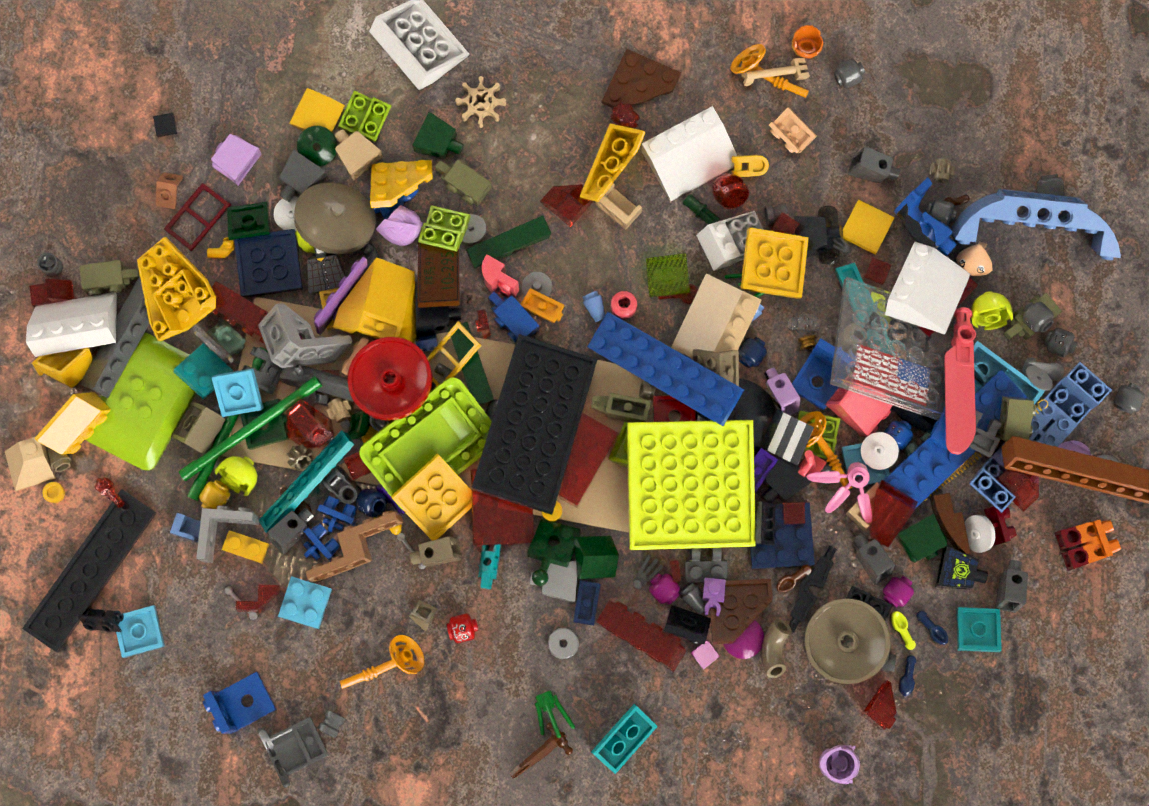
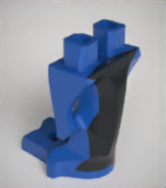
M927 177L894 210V213L903 220L904 227L916 242L934 247L947 256L957 245L950 238V235L953 233L952 230L941 221L934 219L927 212L922 213L919 210L922 198L932 185L931 180Z

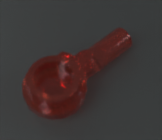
M687 284L688 286L684 293L682 291L685 285L682 286L679 294H677L678 290L675 291L674 295H671L673 291L669 295H667L668 292L666 291L664 296H662L664 291H660L661 293H659L658 297L659 300L680 298L682 302L692 304L698 288L693 284Z
M103 477V479L97 478L94 486L95 489L103 496H106L107 499H111L118 508L123 507L124 501L114 492V483L106 477Z

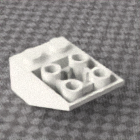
M755 211L709 224L696 235L713 271L744 260L747 229L756 228L764 230Z

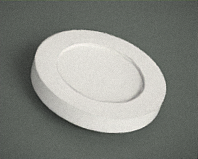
M294 196L290 202L281 199L275 206L274 220L282 230H297L293 215L299 197Z
M872 433L865 438L861 445L863 461L866 465L876 470H884L891 467L899 455V447L896 440L887 433Z
M983 515L968 517L964 523L969 548L977 553L990 550L995 542L993 524Z

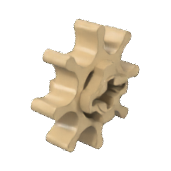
M482 76L479 77V86L476 88H470L464 82L462 84L463 90L468 92V96L464 99L456 98L457 106L465 105L468 107L467 112L462 114L463 121H467L470 116H477L480 128L483 127V118L485 116H492L496 122L499 121V114L494 112V108L498 105L506 106L505 98L497 99L494 97L495 92L500 90L499 83H495L492 88H485Z

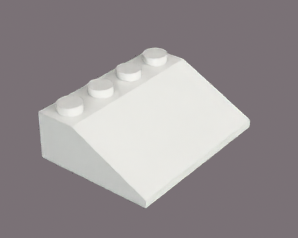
M410 0L376 16L369 31L418 90L434 83L469 56L467 50L424 0Z
M713 106L647 140L641 146L642 154L670 202L733 169L732 156L737 155L725 127Z
M914 241L888 298L885 315L945 334L969 280L970 273L934 247Z
M116 292L36 306L27 324L26 343L33 355L38 357L116 343Z

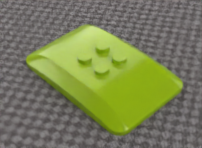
M144 332L109 398L100 395V398L111 409L106 415L107 419L100 425H97L94 428L93 435L85 440L142 470L150 471L154 469L169 444L172 434L196 395V392L173 372L174 368L190 354L164 341H158L156 337Z
M450 377L430 391L427 399L417 411L402 419L392 420L360 447L359 456L388 494L392 496L436 454H439L451 469L459 475L481 457L492 421L462 381L456 377Z

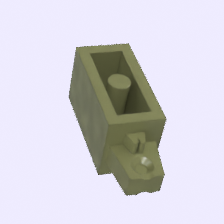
M459 160L455 164L451 163L450 166L439 161L435 166L436 171L442 174L441 179L446 185L445 188L453 194L457 192L462 196V200L469 205L474 204L478 207L492 188L489 180Z
M121 260L80 265L82 290L90 296L101 295V292L105 291L110 293L121 292L122 289L128 288L127 285H130V281L138 280L140 276L138 268L129 269Z
M1047 293L1043 296L1037 294L1029 301V303L1032 302L1033 304L1043 302L1053 312V319L1062 312ZM1023 306L1013 313L1015 317L1009 323L1012 327L1003 334L1008 341L1016 334L1020 337L1023 336L1027 340L1036 333L1022 320L1024 314Z
M610 393L609 396L594 395L591 409L606 414L605 417L628 422H647L651 401Z
M1002 396L999 422L1002 424L998 430L997 438L1004 440V444L1012 436L1027 440L1032 436L1033 427L1031 421L1035 414L1033 400Z

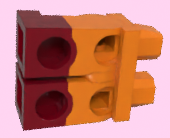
M1099 519L1054 533L1060 551L1083 544L1082 547L1061 553L1068 571L1110 557L1121 549L1117 539L1107 540L1105 533L1114 531L1111 520L1101 521Z

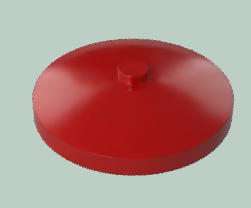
M384 337L368 343L355 355L348 371V388L356 405L367 415L380 420H398L411 415L423 405L431 390L432 370L427 357L417 345L399 337Z

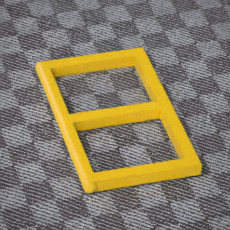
M457 321L427 359L430 362L441 350L456 366L446 379L457 375L480 348L481 344L467 331L460 321ZM458 328L474 344L460 362L443 347ZM432 376V381L438 386L440 383Z

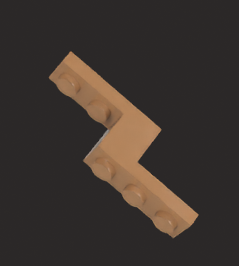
M387 511L382 513L379 518H369L362 521V524L358 526L345 527L342 532L337 533L343 556L334 557L331 559V562L326 564L320 563L312 566L311 570L306 571L307 579L316 583L371 562L372 559L366 537L403 524L402 516L395 511Z

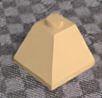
M35 437L20 441L5 451L15 491L56 479L54 469L50 466L47 448L39 443Z

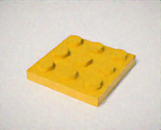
M748 228L741 290L801 299L809 237Z
M436 454L391 496L432 541L437 540L480 500L439 454Z

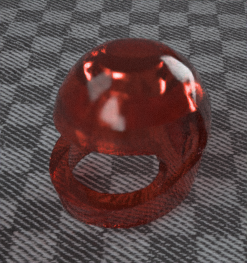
M725 173L714 181L712 194L716 202L723 208L735 209L747 201L749 188L746 184H743V180L733 173Z

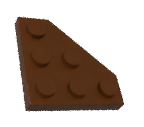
M626 49L602 99V104L622 111L627 109V107L642 104L663 94L673 93L681 72Z
M771 579L726 581L724 602H718L721 606L720 615L716 616L715 608H709L712 644H733L773 600Z

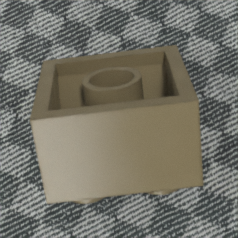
M192 401L171 437L197 452L205 454L212 448L213 440L219 434L226 419L209 408Z

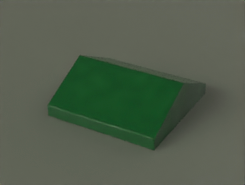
M267 202L227 208L229 240L270 234L271 224Z
M612 536L574 537L578 579L614 578L616 576L619 554Z

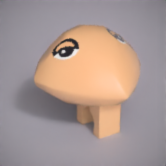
M979 241L978 244L967 247L956 256L957 264L970 273V276H983L993 271L992 261L985 250L987 247L986 243Z

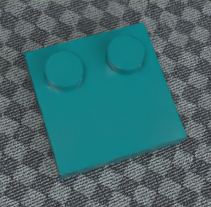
M203 343L174 368L173 372L204 400L215 390L212 377L214 375L230 373L233 370Z
M963 607L956 609L958 651H1002L1000 609Z

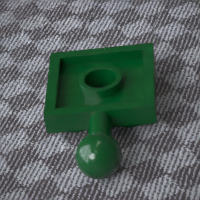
M281 399L263 402L264 408L260 411L240 414L243 427L279 403ZM301 405L297 407L295 412L281 413L269 422L267 429L262 430L260 428L245 438L247 448L252 450L289 440L286 422L294 420L308 421L312 415L311 409L308 406Z
M545 519L540 520L527 552L528 557L542 561L540 568L532 574V581L535 585L543 586L548 582L549 576L547 571L550 563L568 567L575 550L574 537H580L581 529L550 522ZM551 540H558L560 542L557 546L548 544Z

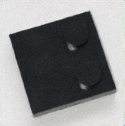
M671 605L664 631L688 639L692 643L704 645L708 635L710 618Z

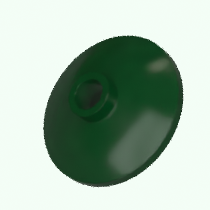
M311 126L300 134L297 141L298 153L317 166L328 164L336 155L337 140L329 129L322 126ZM319 143L321 148L314 150L313 144Z

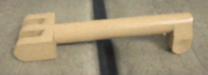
M795 58L791 61V66L743 72L741 76L745 79L743 81L744 86L751 85L754 79L794 74L795 80L807 79L810 77L809 72L801 73L808 70L807 65H801L806 62L805 58Z

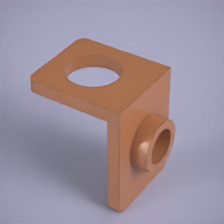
M164 172L159 177L156 185V206L170 209L176 208L177 186L183 179L182 175Z

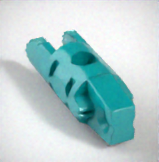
M483 535L478 577H481V588L491 590L493 579H497L502 536H496L492 552L488 551L489 535Z

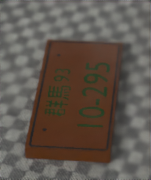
M418 242V308L460 306L459 249L455 252Z

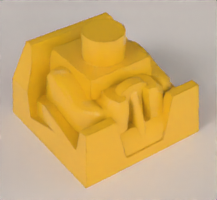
M89 348L39 356L32 364L40 376L46 374L73 388L83 379L92 363V355Z

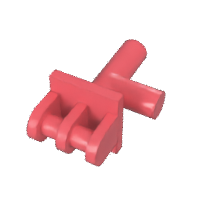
M807 450L805 458L798 466L800 468L798 473L805 477L809 473L821 472L827 462L814 455L811 450Z

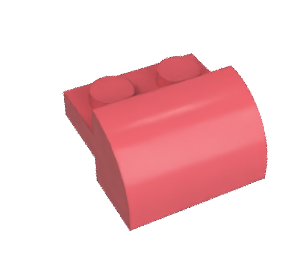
M486 254L482 262V274L488 291L493 293L499 288V292L504 296L510 297L512 295L516 298L519 293L518 281L506 275L505 264Z

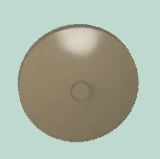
M320 183L306 189L299 196L293 215L294 224L300 236L314 248L331 254H347L361 249L370 241L376 225L375 212L371 208L368 199L354 188L340 183Z
M838 599L825 604L812 616L806 629L805 649L811 664L822 676L836 683L857 684L872 678L883 668L890 653L891 637L884 618L872 606L859 600Z

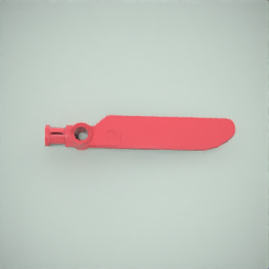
M966 307L958 308L954 312L953 316L956 318V324L953 327L952 348L944 356L946 447L953 454H961L966 451L972 443L976 432L973 343L976 332L970 323L972 311Z

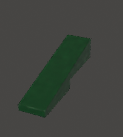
M542 215L466 249L473 267L477 268L482 266L486 254L496 260L511 255L514 251L549 239L551 231Z
M468 322L461 323L471 334ZM458 328L451 336L460 362L474 344ZM476 351L463 366L462 371L469 392L480 405L492 401L494 398L478 351Z

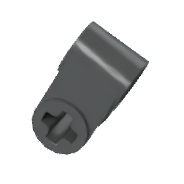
M338 465L321 481L328 490L333 492L345 504L354 502L361 492L359 485ZM346 488L353 490V498H349L346 495Z

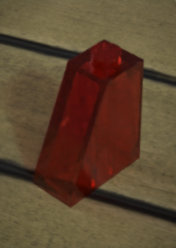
M881 480L875 493L870 537L876 539L880 545L889 547L914 512L918 502L884 480Z

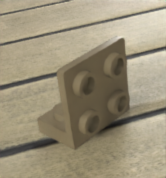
M693 349V361L739 386L738 350L713 352Z

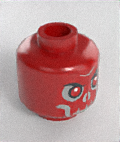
M468 613L453 616L450 618L449 623L446 624L450 640L454 639L455 643L471 641L475 638V632L479 631L476 619H472Z

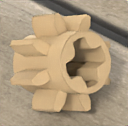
M336 398L328 403L329 409L325 411L331 421L335 419L339 423L348 419L351 416L349 411L353 409L348 400L343 401L342 398Z

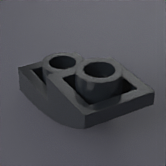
M854 586L851 587L846 599H855L869 604L882 615L885 621L893 607L892 604Z

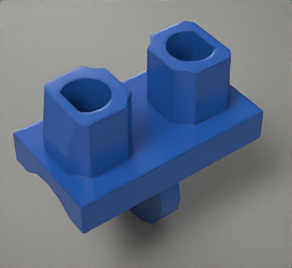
M328 496L324 504H320L317 510L320 513L333 517L332 520L326 517L323 520L324 524L329 525L328 532L333 533L335 528L341 531L344 528V525L338 523V520L355 526L357 520L354 518L357 507L346 504L343 512L340 513L335 511L339 500Z
M320 523L312 529L307 528L303 531L315 544L312 546L308 541L303 544L307 549L304 556L306 558L313 556L317 561L321 558L317 552L320 550L331 562V559L334 558L333 555L341 546L334 538L325 545L320 541L328 533L323 525Z

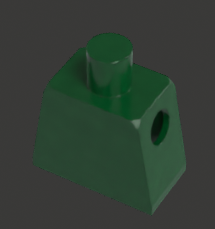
M428 112L412 146L416 153L446 159L449 151L460 155L464 144L455 140L457 137L455 128L431 112Z

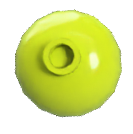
M985 292L976 298L971 306V320L976 328L979 325L985 326L984 330L998 329L1006 326L1009 319L1011 321L1013 319L1010 302L1004 295L999 293Z
M240 456L228 457L215 469V474L220 473L222 476L220 478L221 482L238 494L240 491L245 492L243 496H248L251 493L258 477L257 471L253 466L254 462L246 456L243 458Z

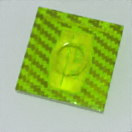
M686 253L646 258L649 297L690 293Z

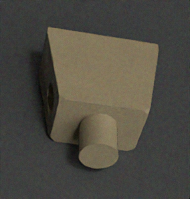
M445 537L419 544V551L410 553V560L413 565L422 563L423 566L431 567L462 560L459 540L453 537Z

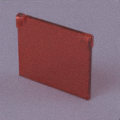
M475 468L470 470L471 487L477 471ZM471 490L473 546L532 542L534 537L532 508Z

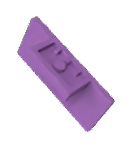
M362 257L360 261H355L351 267L352 272L348 277L344 276L337 292L331 293L324 309H319L315 314L314 324L319 335L324 332L332 320H335L339 306L368 269L365 257Z

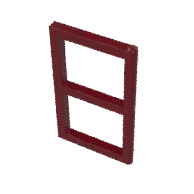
M202 183L166 225L164 230L186 246L189 251H193L231 204ZM203 190L207 191L224 205L210 223L188 208ZM185 211L206 226L191 245L171 230L172 226Z

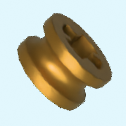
M809 335L798 339V342L801 343L800 350L815 348L817 344L815 342L816 335Z

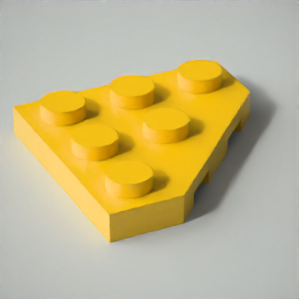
M432 160L371 164V208L392 207L397 203L398 198L403 195L407 197L417 190L418 185L423 181L427 183L432 180Z

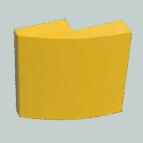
M306 88L289 124L302 131L311 126H322L332 132L345 105L319 92Z
M858 199L843 228L842 238L876 255L895 217Z

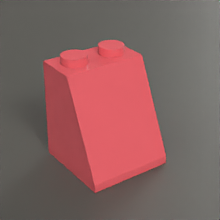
M850 373L825 405L860 436H869L877 431L879 422L889 416L893 403L884 393L853 383L854 373Z

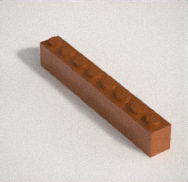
M1012 436L1001 447L1005 469L1149 504L1148 469Z

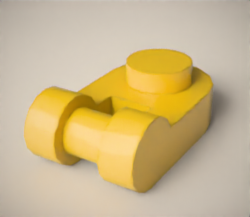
M761 155L732 156V163H734L732 177L761 176L769 168L768 160ZM742 163H747L746 170H742Z

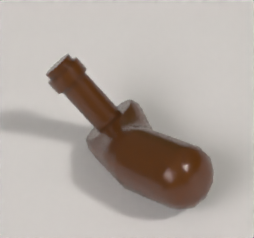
M968 195L958 198L947 197L944 201L952 202L954 205H962L969 202L970 197Z

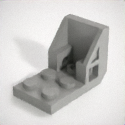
M284 303L275 304L258 324L271 361L281 368L294 367L296 363H299L301 366L334 363L353 343L350 335L341 336L338 334L332 337L318 336L315 338L310 324Z

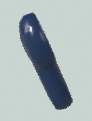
M919 611L916 617L929 630L931 639L940 645L947 644L948 635L941 626L935 625L925 611Z
M913 655L907 656L905 660V674L899 680V691L904 697L909 696L915 687L913 671L916 657Z

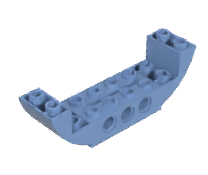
M998 189L997 193L987 195L967 207L951 227L953 232L951 235L960 244L976 242L980 218L984 222L1003 220L1002 223L1015 225V222H1023V225L1028 227H1035L1036 224H1041L1047 229H1056V226L1064 227V230L1067 231L1085 229V232L1093 234L1091 248L1097 255H1100L1105 260H1113L1114 257L1121 258L1119 244L1111 228L1079 197Z
M1079 362L1043 398L1044 400L1038 403L1042 411L1036 407L1039 414L1035 411L1036 416L1032 417L1033 433L1029 440L1058 447L1083 418L1103 401L1112 389ZM1004 442L994 451L992 457L987 459L969 483L1001 513L1015 499L1014 495L1032 476L1004 468L1001 448Z

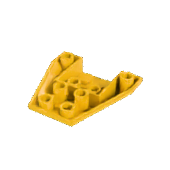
M163 237L137 259L149 324L158 341L189 330L216 308V295L207 278L167 237Z
M376 257L339 306L332 327L350 334L357 331L376 339L399 337L414 343L416 338L415 271Z

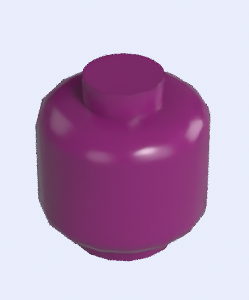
M658 573L650 580L652 584L649 587V592L658 603L669 605L679 597L680 586L670 574L665 573L661 575Z
M905 576L901 578L892 577L883 588V599L895 608L898 606L904 607L914 595V589L911 587L913 583Z

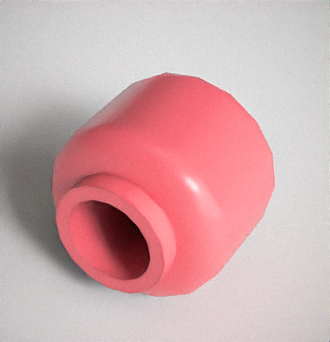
M620 291L612 297L611 311L613 315L622 320H627L636 313L637 300L632 293Z

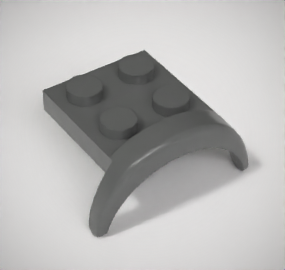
M311 717L272 736H269L265 728L258 729V734L284 788L291 785L289 775L329 756Z

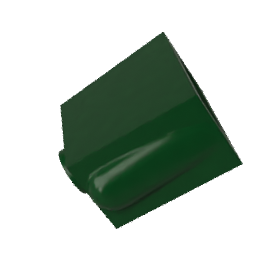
M934 514L895 535L910 561L914 563L925 557L927 561L938 555L937 550L947 545V539L940 529Z

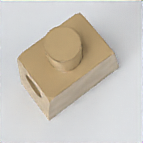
M344 129L336 133L335 138L340 143L335 148L336 153L353 181L368 170L371 164H375L383 158L381 150L358 131L350 136Z

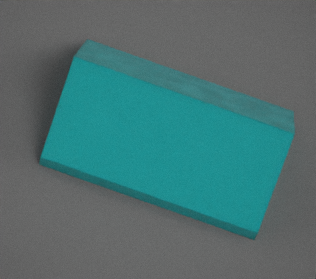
M633 704L594 747L591 753L616 774L658 726L639 707Z

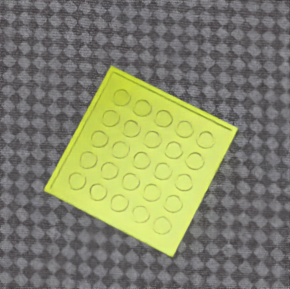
M727 420L724 426L714 421L627 423L629 550L756 546L753 420Z

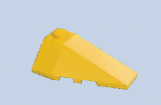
M609 124L580 194L581 198L599 202L637 153L645 135L644 131Z

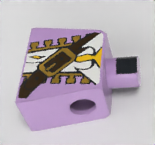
M775 368L765 371L764 375L767 379L766 392L771 397L775 408L788 415L798 412L800 397L786 373L778 375Z

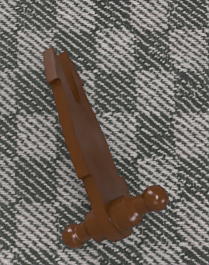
M549 722L546 728L551 732V737L522 763L517 765L509 773L513 779L518 777L547 756L557 746L563 748L565 754H572L573 749L568 745L567 735L559 730L561 737L557 738L552 723Z

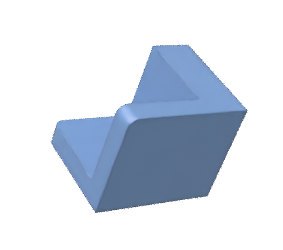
M177 513L170 533L198 542L201 521Z

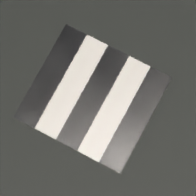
M776 409L760 447L798 466L814 427Z

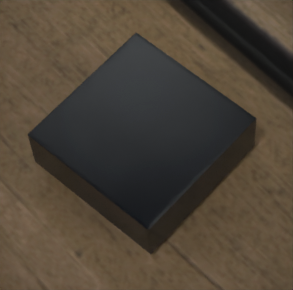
M174 113L153 116L157 137L177 134Z

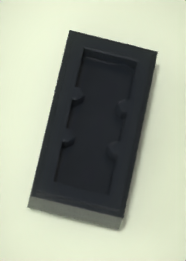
M756 502L755 544L774 546L776 505L774 503Z

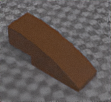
M950 493L933 495L930 497L931 506L944 535L956 550L967 555L970 554L963 513H954Z

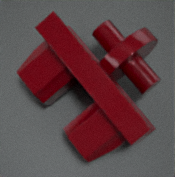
M994 506L984 509L986 517L991 521L995 530L994 546L1009 542L1011 538L1017 535L1013 526H1006L1005 519L1010 518L1011 515L1009 507L1002 513Z

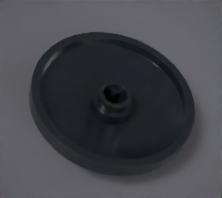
M739 379V387L744 389V392L727 420H753L755 457L761 449L760 445L776 408L771 397L763 388L749 380ZM696 411V421H713Z

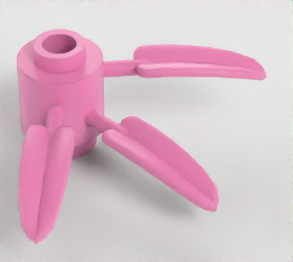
M852 463L847 469V474H840L838 471L807 474L806 477L809 481L821 483H838L840 478H848L849 483L845 487L841 486L827 504L825 511L831 513L837 509L850 495L848 489L852 485L860 490L857 499L862 517L866 523H871L872 509L870 498L863 490V487L869 482V473L863 463Z

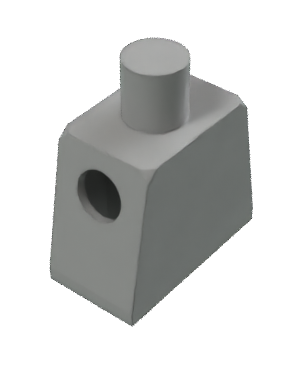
M570 561L567 568L550 563L547 571L549 579L542 586V595L575 603L577 585L576 561ZM531 572L530 585H535L532 581L533 572Z

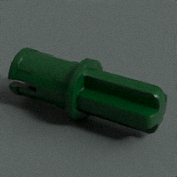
M689 194L683 201V205L696 214L695 217H700L708 225L720 221V218L710 211L706 204L703 205L692 194Z

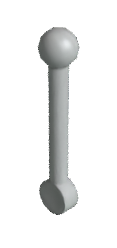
M398 534L397 539L404 543L409 552H415L407 542L405 534ZM422 563L418 564V567L420 569H424L426 567L423 566Z
M226 587L225 593L234 598L249 614L251 620H256L258 614L252 612L233 592L232 587Z

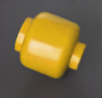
M219 480L209 481L199 495V499L202 502L201 506L207 509H217V506H225L231 496L228 491L229 487Z

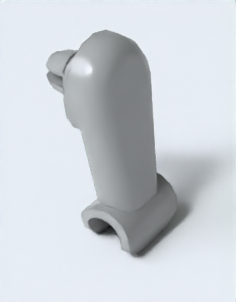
M1028 357L1025 360L1022 369L1023 374L1026 375L1027 367H1039L1049 375L1052 381L1060 380L1065 372L1062 365L1058 363L1037 362L1036 358Z

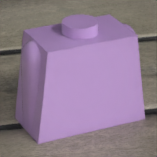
M229 134L226 140L217 146L216 153L211 158L212 167L239 186L262 154L259 148L237 135Z

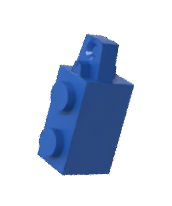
M495 292L488 296V299L494 305L491 308L495 316L494 321L500 328L504 326L509 331L507 335L514 343H516L519 334L531 337L539 330V324L512 295L508 299L506 297L501 299Z

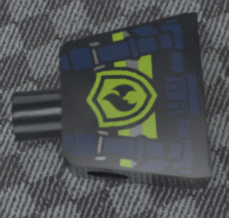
M945 547L942 550L935 587L970 590L974 586V581L986 583L988 571L977 569L979 562L977 558L951 547Z

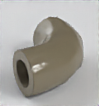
M775 619L765 633L762 644L761 659L765 673L769 678L780 677L786 671V665L782 657L783 646L792 630L782 619Z

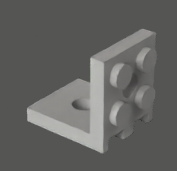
M217 506V509L202 508L196 559L204 563H213L218 522L259 525L260 517L249 508H238V511H234L227 506Z

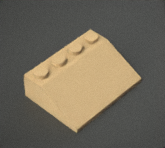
M706 274L671 348L690 358H693V349L713 352L738 350L762 299Z

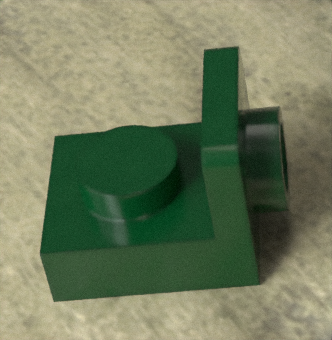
M362 410L352 414L348 435L353 440L366 435L371 425V416Z

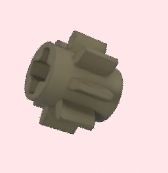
M937 159L936 163L930 165L929 175H934L933 180L936 182L947 183L949 178L952 179L955 175V166H951V161L948 159Z
M303 444L292 446L290 453H287L290 459L288 464L290 467H295L297 471L306 469L313 461L311 457L313 452L310 448L306 449Z

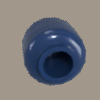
M755 337V339L746 338L738 349L739 362L747 368L758 367L767 355V350L764 347L765 342L758 337Z
M366 488L358 494L356 506L361 513L371 518H376L384 513L387 507V499L383 493L376 489Z

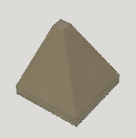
M418 600L409 617L423 630L427 631L437 608Z

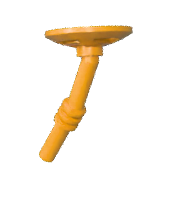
M756 44L743 50L733 60L730 67L731 71L735 74H740L748 70H764L758 66L766 52L764 45ZM780 76L764 78L772 83L773 87L777 86L778 89L782 88L781 90L783 91L788 90L804 98L809 93V90L788 82V79L784 80L783 77L781 79Z
M813 411L803 416L800 421L806 424L815 419V423L808 424L814 427L806 448L816 442L827 457L828 465L832 466L831 471L834 470L840 474H845L841 467L843 464L839 463L840 459H837L838 455L833 453L822 437L826 428L825 415L819 411ZM840 478V483L845 487L849 480L848 478Z
M398 635L391 640L389 645L391 660L376 667L371 666V669L368 667L366 671L363 669L361 673L341 680V687L343 689L364 680L367 682L369 678L371 680L373 677L377 678L379 674L396 666L405 673L416 674L424 667L423 652L412 638ZM397 642H402V643H405V645L400 644V645L396 646V643H397ZM411 649L414 651L417 661L413 660Z

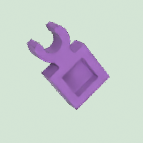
M704 579L703 600L709 601L705 605V615H708L709 608L711 607L716 609V616L720 615L721 606L718 602H724L726 580Z

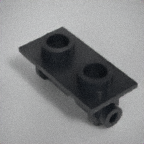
M89 609L84 615L77 616L87 630L122 631L118 624L123 620L124 615L120 611L107 610L105 612L99 609Z

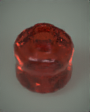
M621 102L612 109L614 112L610 117L616 125L636 128L638 126L637 122L640 117L630 103L623 105Z

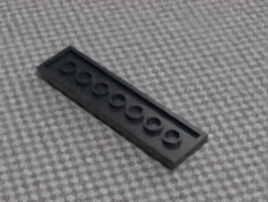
M121 489L22 629L55 652H59L79 624L80 619L77 616L84 615L89 610L157 512Z

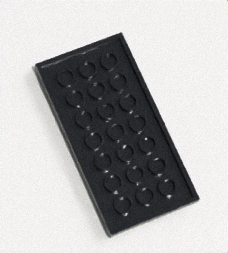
M521 334L518 335L471 490L544 513L553 514L598 359Z

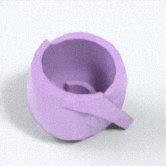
M401 205L388 219H384L376 230L392 244L406 246L418 237L423 222L420 221L417 213Z
M837 745L833 748L825 749L818 761L821 773L835 783H853L852 779L858 775L860 768V758L854 752L855 746Z

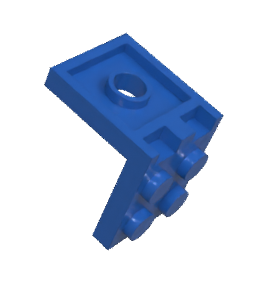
M820 338L792 385L800 397L824 411L827 407L825 405L826 402L835 393L847 373L853 367L855 359ZM812 378H821L823 385L821 387L813 386Z
M258 672L219 692L209 691L203 695L205 699L203 705L208 713H212L214 720H212L217 732L221 731L222 734H232L277 710ZM248 694L254 700L250 707H246L242 703L243 697Z

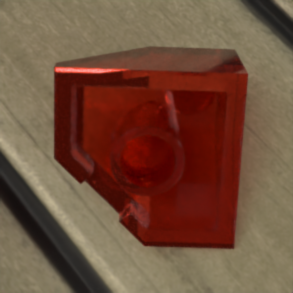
M578 184L553 186L540 200V203L571 228L594 201L580 197L584 186Z
M298 400L286 411L288 438L298 445L303 444L306 448H320L334 435L332 420L304 400Z
M1006 469L996 478L999 483L1015 496L1013 502L1022 512L1039 498L1038 476Z
M883 681L861 713L863 718L880 730L890 729L896 721L894 716L897 712L890 681Z

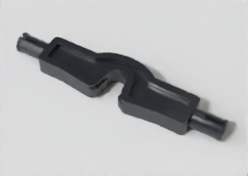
M830 545L825 555L819 557L811 574L806 576L800 583L798 599L790 613L792 619L789 626L792 627L793 633L799 622L805 620L808 612L817 600V597L809 592L808 587L812 585L819 589L823 588L829 571L834 564L831 560L837 549Z

